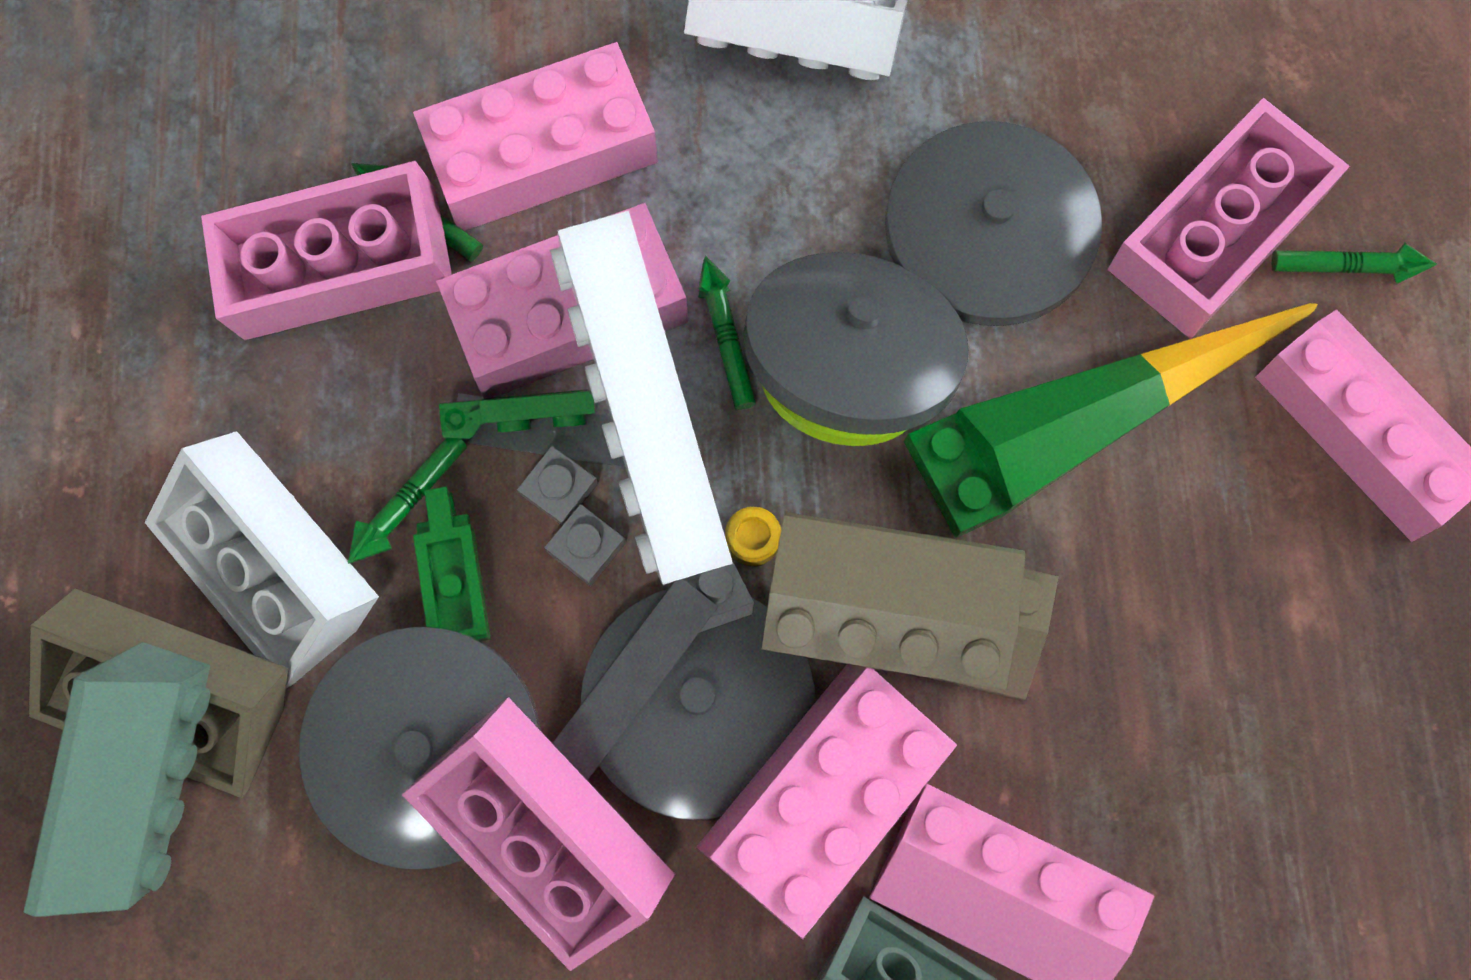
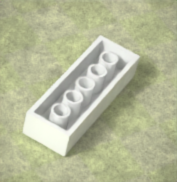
M629 211L558 230L560 247L550 250L552 262L561 291L573 289L577 306L567 308L569 319L578 347L588 344L590 346L595 364L585 366V372L594 402L606 400L612 422L602 424L601 426L611 459L623 457L629 478L620 480L618 483L629 517L640 514L645 533L635 536V540L646 574L656 571L662 584H667L733 564Z

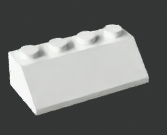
M689 0L684 34L697 36V42L708 47L726 48L728 43L748 47L747 52L756 57L775 59L779 53L799 57L798 63L808 68L827 69L829 64L849 68L848 73L854 77L865 80H878L880 75L890 77L908 0Z
M237 431L181 448L145 524L251 652L257 657L288 668L286 688H288L357 631L379 596L350 563L348 564V560L332 543L330 538L320 529Z

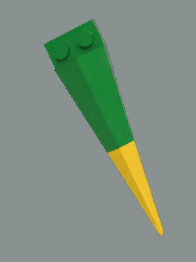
M1305 304L960 408L955 414L909 433L903 442L954 537L957 538L1005 516L1180 398L1308 317L1315 311L1318 304Z

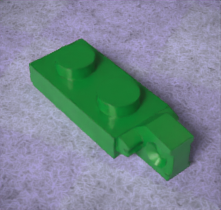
M591 389L494 397L439 404L442 437L462 439L473 438L484 424L494 422L497 424V432L531 429L530 419L550 417L553 420V427L587 424L586 414H595L598 411V402H594Z
M447 486L424 490L428 521L416 523L417 534L413 535L426 627L460 632L481 642L491 640L475 532L471 526L469 515L457 516L453 493L448 492Z

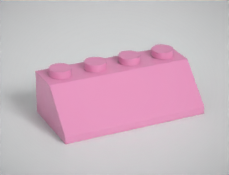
M1337 309L1316 322L1282 350L1255 377L1411 542L1443 526L1471 501V447Z
M509 697L465 733L402 794L417 812L570 971L648 921L675 876V873Z
M926 784L913 800L869 899L1031 980H1114L1133 951L1155 895Z

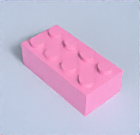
M617 42L413 112L456 226L464 231L658 163L654 128Z
M1263 98L1123 242L1107 270L1189 339H1192L1326 196L1350 166Z
M416 161L201 216L215 317L243 340L438 292L440 290L436 280L452 275L436 188Z
M646 203L618 212L629 211L664 332L688 323L686 295ZM558 235L436 280L473 377L484 399L499 396L593 359L589 344L581 347L577 345L567 309L577 306L573 289L561 291L552 262L550 250L560 247Z
M847 664L696 848L785 926L803 939L955 749L957 744L873 668Z

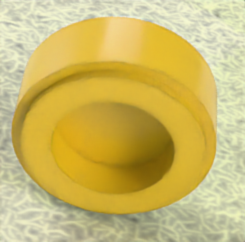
M746 507L730 517L725 528V539L730 555L737 562L747 566H759L769 562L777 554L781 527L771 512L760 507Z

